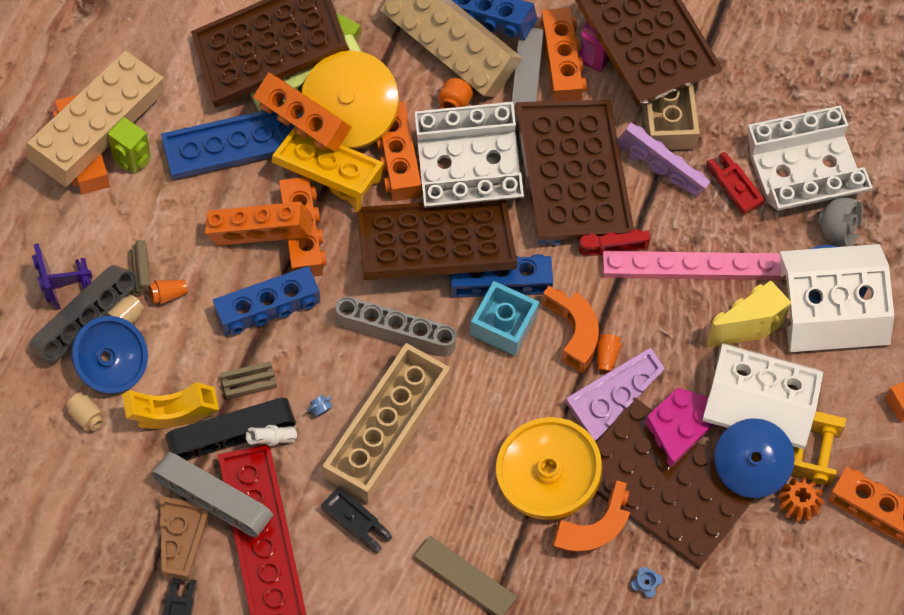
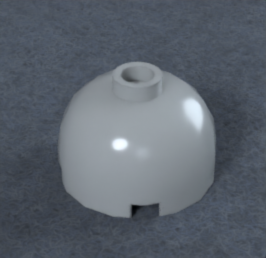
M838 198L828 204L825 211L822 210L820 212L818 223L821 225L822 233L827 241L840 247L854 246L859 236L858 233L854 234L857 225L862 226L863 221L862 202L851 198Z

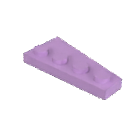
M632 122L618 138L619 150L623 149L630 153V159L637 163L639 160L646 162L650 165L651 171L658 175L666 174L670 176V182L696 197L711 182L705 178L702 172L693 169L682 157L673 154L662 142L653 139L642 127Z
M649 348L567 397L565 403L581 427L596 442L623 410L631 405L634 397L638 398L665 368L653 350Z

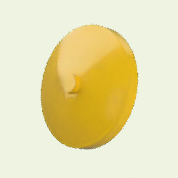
M342 51L324 58L310 71L302 87L301 93L352 126L341 144L350 149L369 146L382 138L393 125L399 109V90L389 69L376 57L360 51ZM322 122L318 124L317 131L322 127Z
M545 417L531 420L519 426L507 437L498 453L496 475L502 494L516 510L532 518L554 520L572 515L590 502L601 482L602 460L595 440L583 427L567 419Z

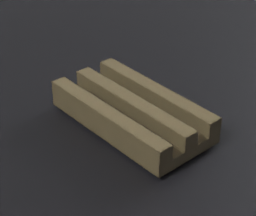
M137 240L136 245H133L132 249L128 251L129 270L136 276V284L131 291V295L135 297H140L150 286L147 243L143 240Z
M271 361L220 373L226 399L277 388ZM268 378L270 379V381H266V382H262V383H258V384H254V385H249V386H245V387H241V388H237V389H232V390L229 389L230 387H234V386H238V385H242V384L247 385V384L254 383L255 381L264 380V379H268Z

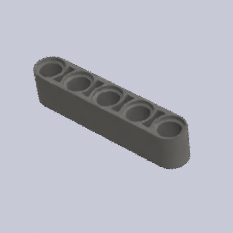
M117 265L109 266L33 336L29 344L31 352L48 362L58 360L72 347L76 334L86 323L105 316L123 297L133 290L136 284L135 274Z

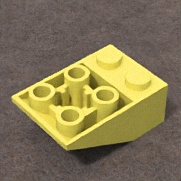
M769 281L764 286L762 284L756 286L751 291L749 297L745 300L740 298L732 305L731 310L727 313H719L712 320L713 324L708 332L709 337L706 345L708 347L720 346L721 342L734 344L765 339L784 324L791 301L772 281Z

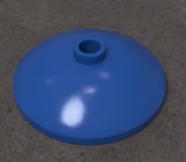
M102 316L89 321L78 331L72 344L71 357L75 372L85 385L97 392L115 394L130 389L141 379L148 363V349L143 335L131 322L117 316ZM102 352L107 354V361L102 360Z
M757 418L741 420L726 429L717 442L714 454L716 471L721 481L734 493L748 498L766 497L780 490L789 480L795 461L794 449L786 433L776 424ZM757 452L760 454L761 459L759 462L752 461V453Z

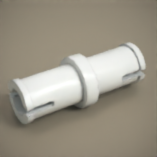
M268 425L265 428L250 427L248 429L249 432H246V440L252 445L266 444L268 446H275L278 443H294V439L297 438L296 429L292 426L277 427L276 425Z

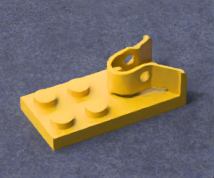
M295 126L272 155V163L328 186L334 195L347 200L355 208V212H359L366 192L371 185L378 184L381 181L384 163L343 145H340L336 152L329 148L324 151L313 144L315 139L311 136L306 139L295 132L297 128Z

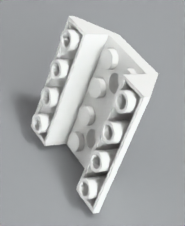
M513 102L415 111L424 208L524 198ZM491 153H496L500 156L501 160L497 164H490L486 159L487 156ZM442 158H447L452 164L448 169H441L438 166V161Z
M841 105L748 125L750 155L766 202L777 211L872 191L873 187L865 167L857 168L845 134L849 125ZM830 160L834 162L835 166L829 168L823 164V161ZM785 170L789 176L781 177L776 171Z
M880 244L779 252L781 277H786L788 299L791 301L789 308L791 325L787 327L789 353L891 344L894 322L889 264ZM862 286L868 287L871 290V298L869 300H864L860 297L859 289ZM811 290H816L820 293L821 301L819 304L810 302L808 294Z
M721 342L716 361L715 375L702 421L729 428L736 422L745 419L757 418L767 420L776 424L786 433L793 447L805 449L817 408L823 371ZM740 370L746 372L747 376H742L738 374L737 371ZM787 385L796 386L798 390H792Z

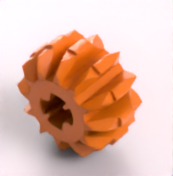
M803 477L799 483L795 478H792L789 482L790 484L786 483L781 488L782 492L779 493L778 500L782 503H780L779 508L780 510H788L786 518H790L793 515L795 516L796 523H798L802 517L808 522L811 521L812 515H819V507L823 506L824 500L820 498L822 489H814L815 481L807 484L806 478Z

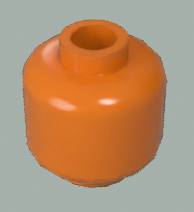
M450 78L446 80L440 90L438 102L444 108L468 106L473 97V90L464 79Z

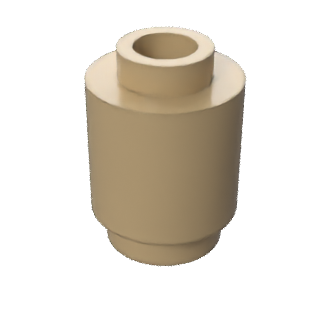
M129 295L128 297H123L106 313V316H117L133 324L142 316L141 312L145 308L135 296Z
M77 393L67 402L66 408L69 415L85 431H95L101 427L104 422L105 413L88 395Z

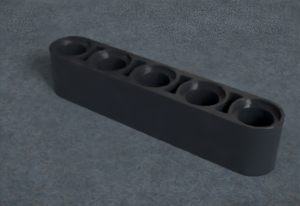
M277 398L171 430L165 435L169 451L187 461L247 443L246 432H249L248 429L250 427L265 428L268 425L294 427L296 421L289 400L287 398Z

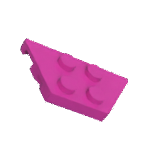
M677 388L647 416L645 423L650 432L654 434L659 448L663 447L669 466L673 467L715 426V424L702 421L708 399L707 396Z

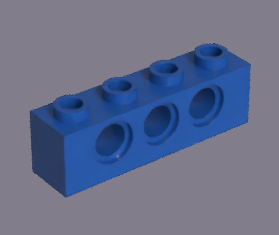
M452 0L489 31L499 32L511 38L516 37L525 40L538 19L534 3L524 0Z
M535 254L531 257L516 256L517 269L450 274L451 298L485 297L493 281L524 295H543L548 286L553 288L551 256ZM522 272H529L531 275H530V276H524V275H522L521 273H522ZM504 273L506 276L499 277L496 274ZM471 274H479L481 277H479V278H474V277H472V276H470V275H471Z
M307 266L213 299V305L224 336L229 334L236 335L243 332L246 328L262 326L269 320L278 317L285 318L295 311L313 308L316 304L320 303V291L310 267ZM291 292L297 294L294 297L286 296L288 293ZM265 301L273 302L271 305L262 304ZM242 309L249 310L245 314L238 313Z

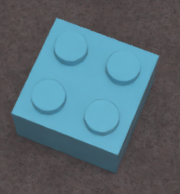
M493 281L471 320L470 335L516 356L538 316L540 302Z

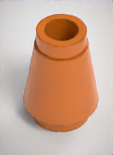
M185 279L154 280V283H151L148 287L153 304L158 303L161 305L188 294Z
M602 334L600 336V340L597 341V371L607 374L613 370L622 348L620 337L612 334Z

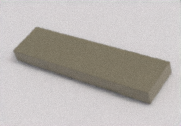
M431 535L414 556V559L493 615H506L517 600L516 595Z

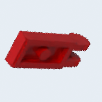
M722 152L719 154V160L725 168L724 170L720 168L714 159L707 160V168L713 177H716L715 179L743 215L764 204L763 196L740 166L734 163L727 153Z
M635 229L623 234L611 232L599 237L594 233L583 235L580 239L579 251L585 257L588 255H603V251L647 250L650 242L649 230Z

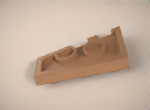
M159 496L162 574L165 577L189 581L211 513L189 501Z

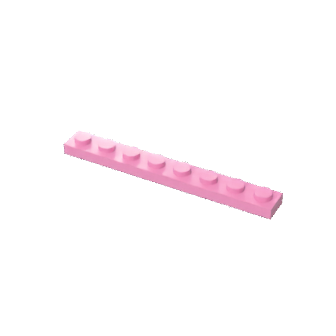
M603 251L602 255L603 278L786 280V277H781L779 253Z

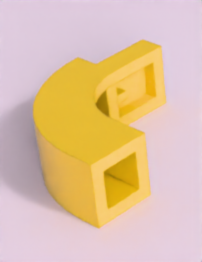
M198 382L170 395L152 396L131 390L122 394L126 418L136 420L140 428L164 429L187 425L219 411L215 387Z

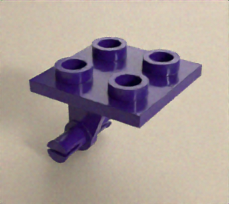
M39 243L34 244L36 254L32 255V259L40 276L38 277L40 288L44 292L47 303L52 302L55 309L59 310L61 307L56 289L81 282L84 290L87 284L92 283V272L88 270L86 259L80 258L81 263L79 259L75 261L77 272L51 274Z

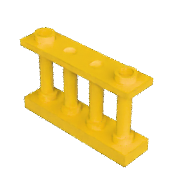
M815 412L810 431L821 433L823 436L818 465L802 462L804 449L794 447L795 461L791 475L801 478L805 477L819 485L832 484L837 472L835 469L828 468L834 437L840 438L845 428L846 418ZM754 452L751 455V459L754 462H759L761 456L759 453Z

